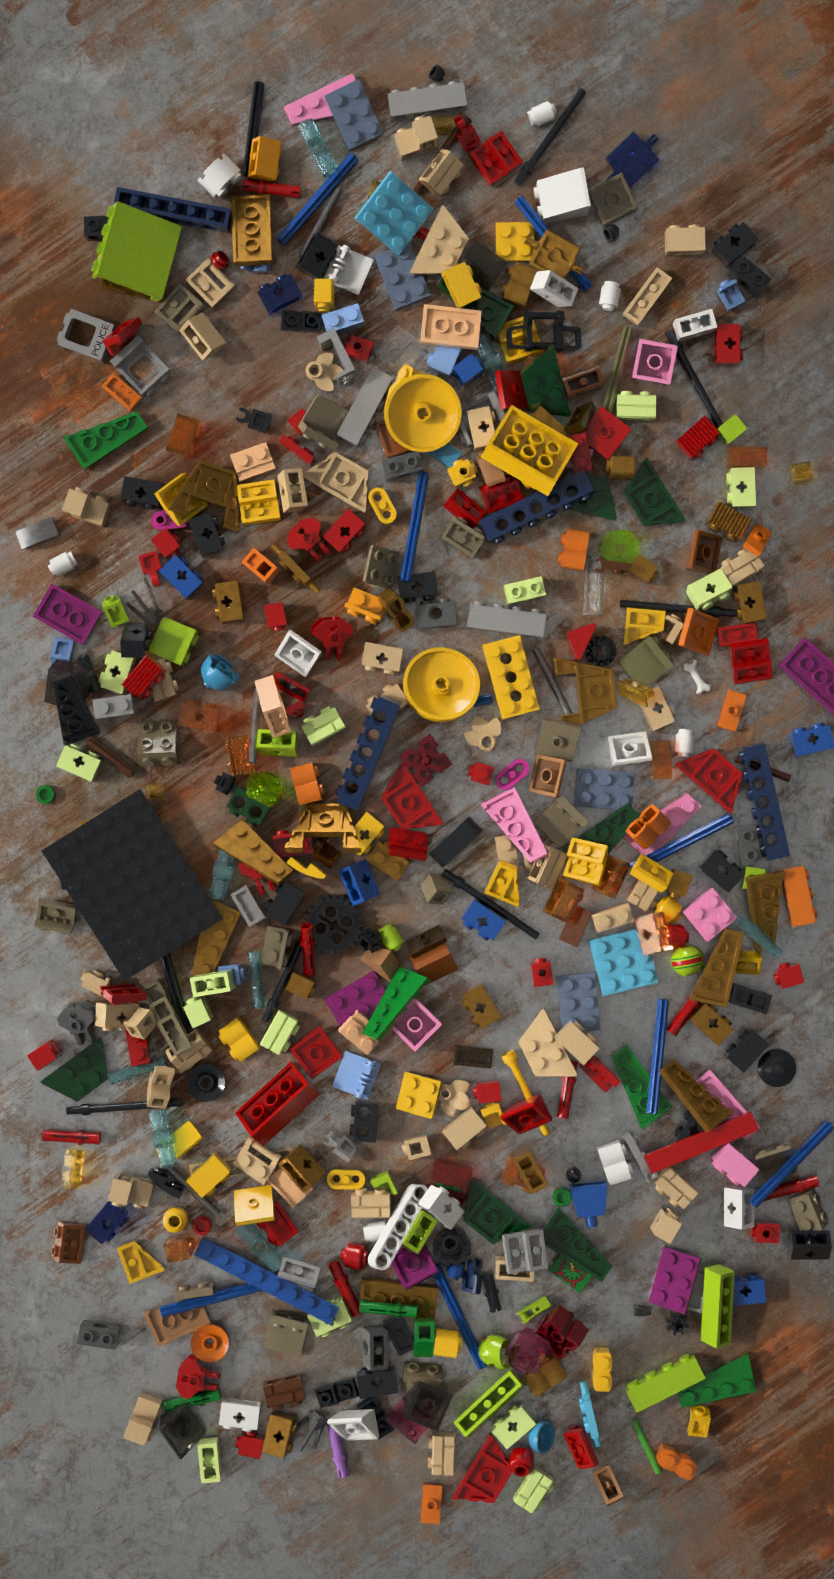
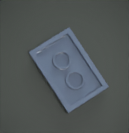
M359 79L324 95L348 150L383 134Z
M410 242L400 255L395 254L390 249L374 256L395 311L431 297L423 274H409L416 260Z
M577 768L574 806L614 810L620 809L625 804L632 807L635 773Z
M595 972L556 976L561 1027L563 1028L571 1020L573 1023L577 1021L584 1028L582 1032L601 1030Z

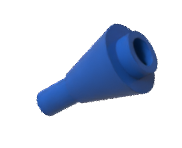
M465 1263L459 1267H455L452 1264L445 1270L449 1272L447 1276L457 1281L459 1277L463 1279Z

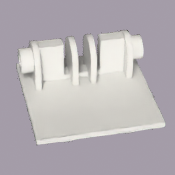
M338 245L337 253L331 261L324 279H333L335 286L359 295L374 260L350 250V247L346 245Z

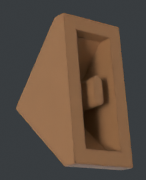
M381 947L373 953L370 950L366 951L360 961L389 982H391L398 967H402L391 950Z
M609 1464L592 1473L607 1507L625 1498L623 1490Z

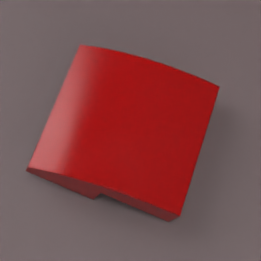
M502 131L487 139L483 145L474 149L468 155L489 186L494 185L523 164L522 159Z
M768 638L730 644L734 684L773 678Z

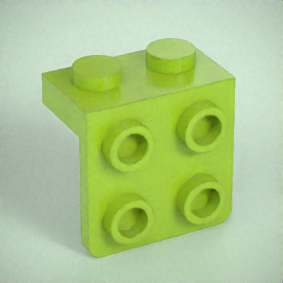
M164 617L159 624L149 651L180 666H184L190 660L192 653L189 652L192 646H195L198 642V631Z

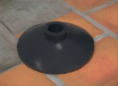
M771 1049L761 1056L758 1062V1073L767 1085L782 1087L790 1083L794 1078L796 1063L792 1055L787 1051ZM777 1065L781 1066L780 1072L775 1071Z
M208 1063L200 1064L189 1073L187 1087L195 1099L202 1102L214 1101L224 1091L225 1077L217 1066ZM206 1078L209 1079L210 1084L205 1085L203 1080Z

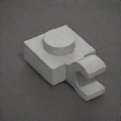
M330 1131L323 1140V1143L327 1146L335 1147L332 1152L347 1163L359 1148V1145L345 1135L340 1138L333 1131Z

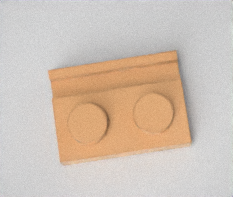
M266 442L230 455L240 482L276 469Z
M356 1010L353 1016H350L338 1031L365 1054H368L379 1042L362 1034L369 1019Z
M281 1167L268 1180L270 1185L292 1208L313 1190V1187L302 1192Z

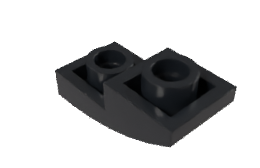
M282 310L280 330L320 332L322 313Z
M159 1167L151 1168L148 1172L151 1180L166 1193L180 1199L184 1188H181V1185L174 1181L168 1183L169 1174H166L164 1169Z
M354 1377L315 1389L320 1408L337 1405L341 1401L359 1396Z
M375 1397L366 1398L357 1404L359 1410L374 1409L379 1439L395 1430Z

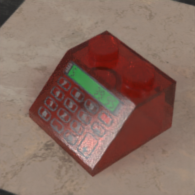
M435 1158L428 1189L431 1185L437 1188L441 1186L449 1192V1197H453L460 1204H464L473 1169L471 1166Z

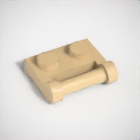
M208 257L185 279L212 309L237 286L233 280L231 281L219 268L212 264L211 257ZM206 269H209L225 285L223 289L204 272Z
M507 835L494 837L498 861L503 860L517 866L518 872L531 870L533 864L524 855V865L519 866L516 846Z
M249 1136L233 1165L262 1185H266L283 1156L279 1153H274L265 1146L263 1147ZM251 1147L271 1159V1164H268L249 1151Z

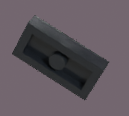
M392 1315L383 1319L382 1322L398 1355L401 1356L413 1350L414 1340L403 1317L396 1318Z

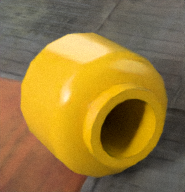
M662 896L654 907L656 908L655 915L665 924H669L672 921L677 923L683 916L681 914L682 905L671 896Z
M172 1206L167 1209L162 1221L166 1230L177 1233L184 1230L188 1224L189 1217L184 1208Z

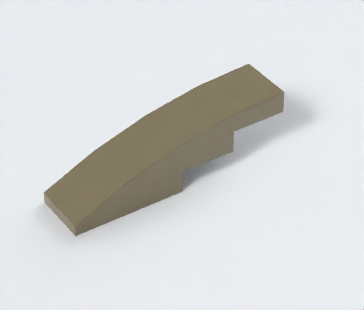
M156 979L141 988L147 993L149 1007L158 1021L156 1023L174 1055L177 1056L191 1048L192 1044L160 979Z

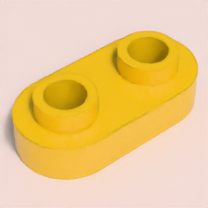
M382 488L372 489L369 492L368 499L379 521L383 524L393 523L397 513L386 491ZM380 495L382 499L375 501L374 497ZM385 512H390L391 516L389 518H385L383 514Z
M333 1169L328 1173L327 1183L333 1189H360L365 1183V1175L358 1169ZM335 1175L340 1177V1180L337 1182L333 1180ZM353 1176H358V1177H359V1181H358V1182H354V1181L352 1180V1177H353Z

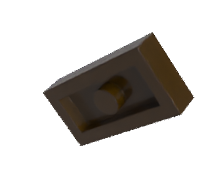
M593 402L576 407L565 427L568 435L578 434L586 429V425L592 418L596 408Z

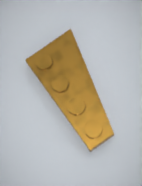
M675 1059L659 1070V1073L706 1133L734 1112L729 1107H724L716 1095L713 1097L707 1092L706 1087L702 1083H697L693 1079V1075Z

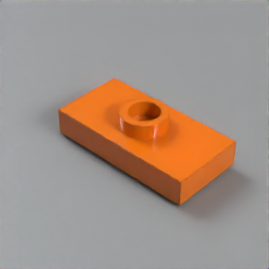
M114 372L101 386L130 413L143 399L141 395Z
M756 522L742 547L759 557L772 532Z
M727 690L717 727L736 732L747 695Z
M423 1483L421 1523L440 1524L442 1484Z

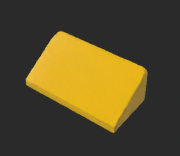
M642 853L630 871V875L661 893L668 888L674 874Z
M740 950L735 974L760 975L761 952Z
M187 1121L160 1145L174 1163L201 1141L203 1137L198 1128L191 1121Z

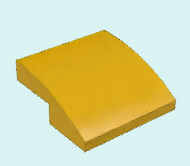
M524 316L505 322L498 335L507 365L544 354V350L525 352L524 350L507 349L506 329L511 326L523 325ZM533 321V342H540L539 336L537 334V329ZM523 330L512 331L513 345H523Z
M181 473L154 493L162 507L178 526L183 525L208 506L206 502L190 497L186 515L168 510L169 505L188 478L186 473Z
M274 479L237 485L243 526L281 520Z
M572 837L567 852L569 858L563 876L600 886L605 871L608 846Z
M294 856L286 862L297 871L311 877L324 879L328 875L315 863L312 862L307 868Z

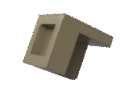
M429 873L421 884L427 903L444 905L452 894L448 880L441 874Z

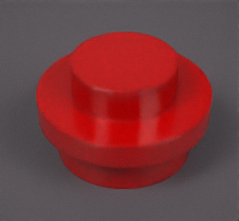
M217 251L211 255L212 264L216 268H227L229 257L223 251Z
M199 1216L194 1220L193 1230L198 1235H206L211 1231L212 1222L208 1217Z

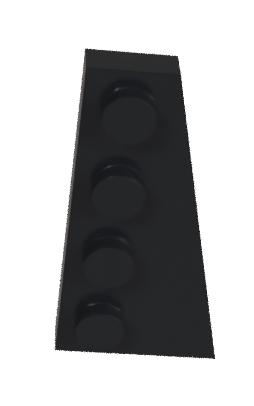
M71 671L53 677L64 746L99 734V728Z

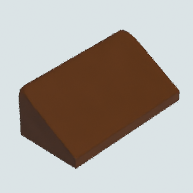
M574 904L559 940L578 947L592 912Z

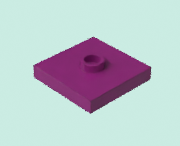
M426 1244L423 1245L419 1254L410 1252L403 1247L398 1250L392 1261V1265L404 1290H408L439 1273Z

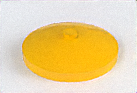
M415 374L399 381L390 391L384 406L385 424L391 436L398 444L415 452H430L443 447L454 437L461 422L462 409L457 393L445 380L431 374Z
M436 647L419 653L411 660L404 674L403 691L408 704L418 715L435 722H450L463 717L473 708L480 691V679L474 664L465 655L450 648Z

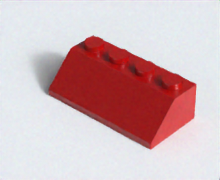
M291 1061L235 1114L250 1136L264 1147L320 1094L308 1078Z

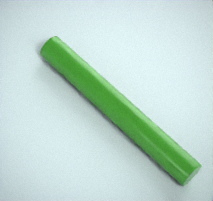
M634 1419L631 1421V1424L655 1474H660L662 1468L657 1462L656 1456L638 1419Z

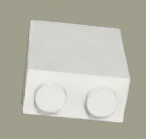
M584 167L538 180L536 187L533 188L535 199H539L540 205L537 206V213L544 223L587 216L591 205Z

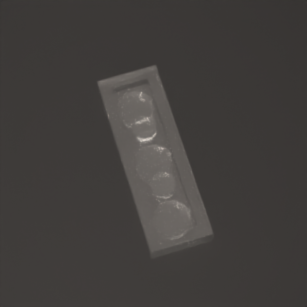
M604 557L586 558L583 615H603L605 571L596 573L594 569H602V563L596 562V559H605Z

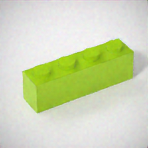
M720 1264L705 1268L701 1341L716 1349L731 1344L735 1271Z
M685 1354L675 1363H666L657 1372L650 1371L645 1374L644 1378L630 1381L625 1390L636 1413L706 1378L694 1354Z
M509 1370L453 1423L465 1438L472 1437L523 1390L527 1384L515 1370Z

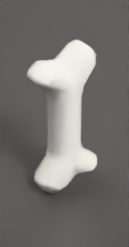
M693 660L691 663H684L683 670L688 671L697 684L696 694L701 695L703 691L709 692L711 685L705 683L697 671L698 661Z

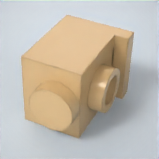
M85 970L80 979L83 981L81 986L103 996V994L99 993L100 986L109 985L113 977L108 976L104 978V974L100 971L94 970L92 972Z
M139 1007L128 1021H124L123 1024L132 1037L145 1040L157 1025V1020L150 1009Z
M427 1133L404 1139L405 1144L401 1145L404 1156L408 1155L409 1160L431 1155ZM418 1143L420 1147L415 1150L412 1145Z

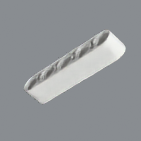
M411 1184L406 1188L369 1254L368 1263L372 1268L386 1270L391 1265L422 1209L418 1203L428 1190L426 1186ZM417 1188L419 1189L418 1197L415 1196V1191ZM409 1205L410 1212L406 1214V1207ZM398 1222H400L401 1228L399 1231H397L396 1225ZM390 1239L391 1246L387 1248V1241ZM379 1256H381L382 1262L380 1265L377 1264V1259Z

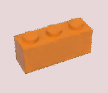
M802 865L778 870L785 872L784 879L782 880V890L790 926L797 927L816 923L815 918L818 915L816 907L812 906L811 902L814 896L812 888H808L807 880L810 879L808 870L804 869Z

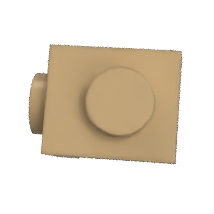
M672 614L665 617V621L674 625L665 640V643L672 645L674 642L678 643L681 636L680 630L684 625L681 623L682 619Z

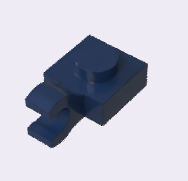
M475 1258V1260L468 1259V1271H464L462 1291L481 1294L482 1274H478V1272L482 1268L483 1260Z

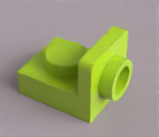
M111 595L104 599L102 607L112 628L130 621L119 595Z

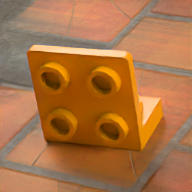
M353 588L349 601L344 606L349 615L357 618L359 615L364 616L365 621L375 625L377 622H382L386 612L377 596L357 588Z

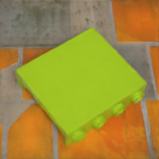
M117 201L114 205L109 206L106 217L109 219L102 229L101 235L104 237L97 247L96 253L99 255L97 261L95 260L92 265L91 271L94 272L92 278L100 277L151 296L150 300L158 302L164 295L182 226Z

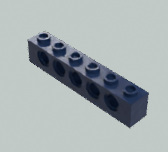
M120 187L116 189L114 204L118 201L173 223L225 233L230 231L232 220L230 208Z
M582 470L557 482L549 496L536 492L479 520L488 541L498 544L504 541V537L510 534L514 536L521 533L522 528L528 525L533 527L539 524V520L545 517L550 519L556 516L557 511L561 509L566 511L574 507V503L580 500L585 502L591 499L592 494L595 492L585 471ZM576 487L578 489L577 494L569 496L567 494L569 488ZM553 496L560 497V502L556 505L550 503V499ZM536 504L543 506L540 513L533 512V507ZM518 513H525L523 521H516L515 517ZM501 521L508 522V527L505 530L498 529Z
M380 694L378 698L374 697L370 706L373 709L371 716H366L363 726H366L364 734L360 732L356 742L359 744L357 751L353 750L349 761H352L350 769L346 767L342 777L345 779L343 786L339 785L335 796H338L337 803L357 811L359 810L402 702ZM376 713H385L386 720H379L376 717ZM372 729L377 730L379 737L372 738L369 731ZM369 747L372 750V755L366 756L362 749ZM356 765L364 766L365 772L358 773L355 768ZM349 783H356L358 785V790H351L349 788Z
M765 743L741 747L742 752H738L740 763H744L746 771H743L744 780L749 782L750 789L747 790L749 801L753 800L754 804L751 812L753 819H757L758 827H756L757 837L762 839L763 845L760 846L761 855L766 857L767 861L790 856ZM754 759L760 761V767L756 770L750 768V762ZM757 778L764 779V786L762 788L754 786ZM761 797L768 798L767 806H759L758 801ZM770 815L773 818V822L766 826L763 824V818ZM771 834L777 836V841L774 844L767 842V837Z

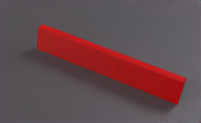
M750 1111L718 1124L707 1133L703 1130L644 1155L650 1173L653 1174L759 1129Z

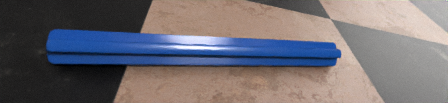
M349 153L279 234L277 239L280 243L286 245L358 162L356 155Z
M518 197L515 200V204L539 235L543 237L546 229L549 228L525 197ZM573 270L569 272L583 291H587L592 287L591 281L584 272L582 275Z
M423 471L419 472L403 561L401 581L410 582L412 578L429 480V473Z
M726 814L646 856L655 862H659L733 824V817L730 814ZM634 861V862H632V863L630 864L631 869H632V867L634 866V864H635L636 861Z
M659 999L657 1003L647 1113L657 1114L662 1077L659 1070L663 1067L669 1001L666 999Z
M826 1121L750 1198L749 1202L757 1208L833 1131V1125Z
M437 1263L436 1266L439 1273L434 1275L436 1283L479 1370L487 1367V1364L479 1357V1345L440 1264Z
M246 1283L216 1291L214 1295L190 1298L161 1306L160 1313L162 1317L263 1290Z

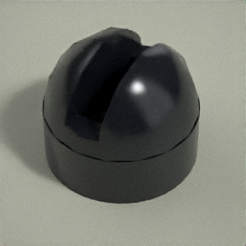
M438 64L433 66L429 73V78L435 82H441L445 76L444 69Z
M610 224L603 228L606 239L611 242L619 236L618 226Z
M570 1167L566 1171V1178L571 1183H577L581 1179V1172L576 1167ZM572 1173L579 1177L578 1179H576L574 1177L569 1176V1174Z

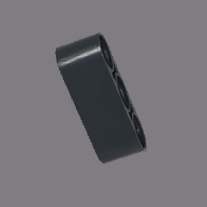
M469 816L429 855L443 868L482 829Z

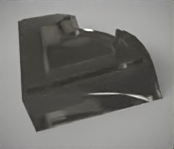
M634 1304L632 1312L634 1316H649L652 1314V1307Z

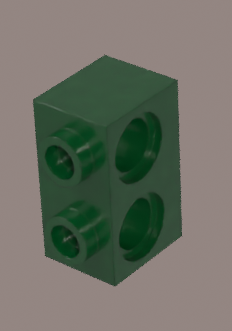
M237 786L226 807L230 809L229 813L237 817L242 815L247 818L245 820L247 823L256 826V824L261 825L272 804ZM238 797L245 800L243 808H237L235 805V800ZM256 806L262 810V814L258 818L252 815V809Z

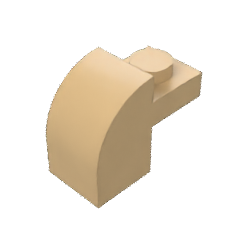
M155 1066L154 1071H151L147 1088V1107L166 1109L170 1099V1084L175 1074V1068Z

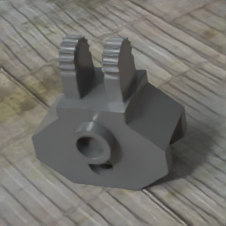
M89 1000L70 1002L57 1017L59 1026L69 1030L70 1034H74L78 1045L85 1043L84 1032L89 1043L95 1042L93 1026L95 1025L96 1004Z

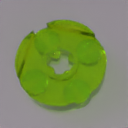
M612 530L602 540L600 547L601 556L608 561L632 564L638 556L639 544L635 535L630 531ZM618 544L620 546L621 544H623L625 546L623 548L625 552L616 553L615 545Z
M261 771L260 774L252 773L246 783V795L267 807H273L275 803L282 799L285 792L284 786L282 788L280 784L281 780L276 775L266 771Z

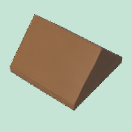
M537 754L528 791L558 798L567 760Z

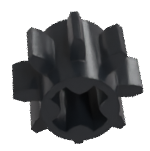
M224 772L222 776L217 775L213 782L217 785L215 790L225 795H228L230 791L234 793L237 784L234 783L236 778Z
M368 928L359 935V944L365 951L370 950L373 953L382 946V936L377 930L372 931L371 928Z
M670 1312V1318H665V1321L669 1323L666 1326L667 1331L672 1329L674 1336L677 1332L684 1334V1328H689V1325L684 1322L688 1319L687 1315L682 1317L679 1312L677 1314ZM677 1320H680L681 1324H677V1326H674L673 1322H677Z

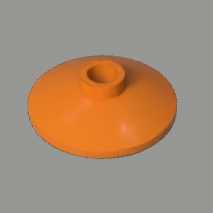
M206 1324L196 1329L190 1342L191 1350L199 1360L215 1362L226 1354L229 1347V1339L221 1327L214 1324ZM211 1338L214 1342L209 1344L206 1340Z

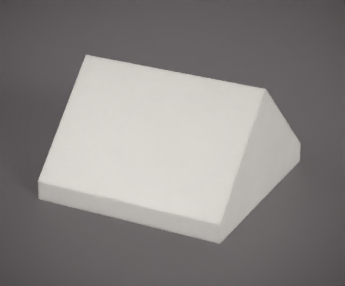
M289 630L275 656L306 677L323 653L295 632Z
M646 731L608 737L612 766L652 760Z
M374 1409L339 1411L328 1419L327 1423L345 1441L379 1439Z

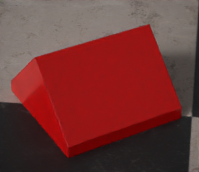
M592 623L566 633V638L575 661L578 662L581 659L597 624Z
M541 1094L506 1107L500 1115L501 1120L518 1134L552 1121V1117Z

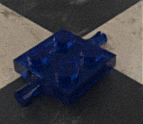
M633 131L605 158L613 169V173L606 180L622 172L627 184L632 187L660 160L651 149V146L658 141V138H655L656 135L652 134L645 142Z

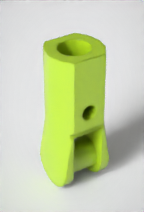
M545 1295L532 1304L520 1309L516 1314L520 1315L522 1324H525L551 1308L552 1305ZM531 1309L533 1314L528 1315L526 1311Z

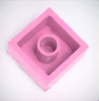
M639 339L632 378L670 385L678 345Z
M712 887L708 888L681 911L706 942L710 941L737 919L735 914Z
M413 998L407 1005L408 1009L406 1012L397 1017L395 1020L396 1024L391 1029L416 1051L442 1025V1022L418 998L416 1000Z
M729 1142L717 1147L710 1156L714 1167L722 1174L726 1171L728 1173L726 1176L736 1186L741 1184L745 1187L759 1171V1168Z

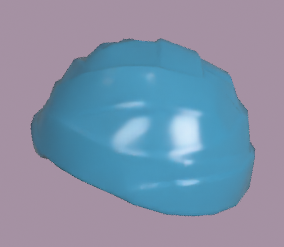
M540 1421L528 1433L529 1444L537 1453L543 1454L551 1449L555 1438L554 1427L550 1422Z

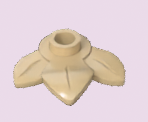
M332 353L319 355L316 361L309 363L306 367L307 377L315 381L319 389L328 392L334 390L332 381L337 380L336 374L343 371L340 366L332 363ZM314 368L319 370V373L316 375L312 374Z
M475 716L472 722V731L464 733L466 741L472 746H479L484 752L494 750L497 745L496 738L501 734L500 721L498 718H494L488 723L483 718ZM485 739H489L491 741V744L489 746L484 745Z
M454 1080L451 1084H442L438 1100L441 1102V1107L445 1114L454 1117L456 1109L465 1110L472 1106L470 1099L465 1094L470 1088V1083L464 1080ZM444 1090L449 1092L447 1097L442 1096Z

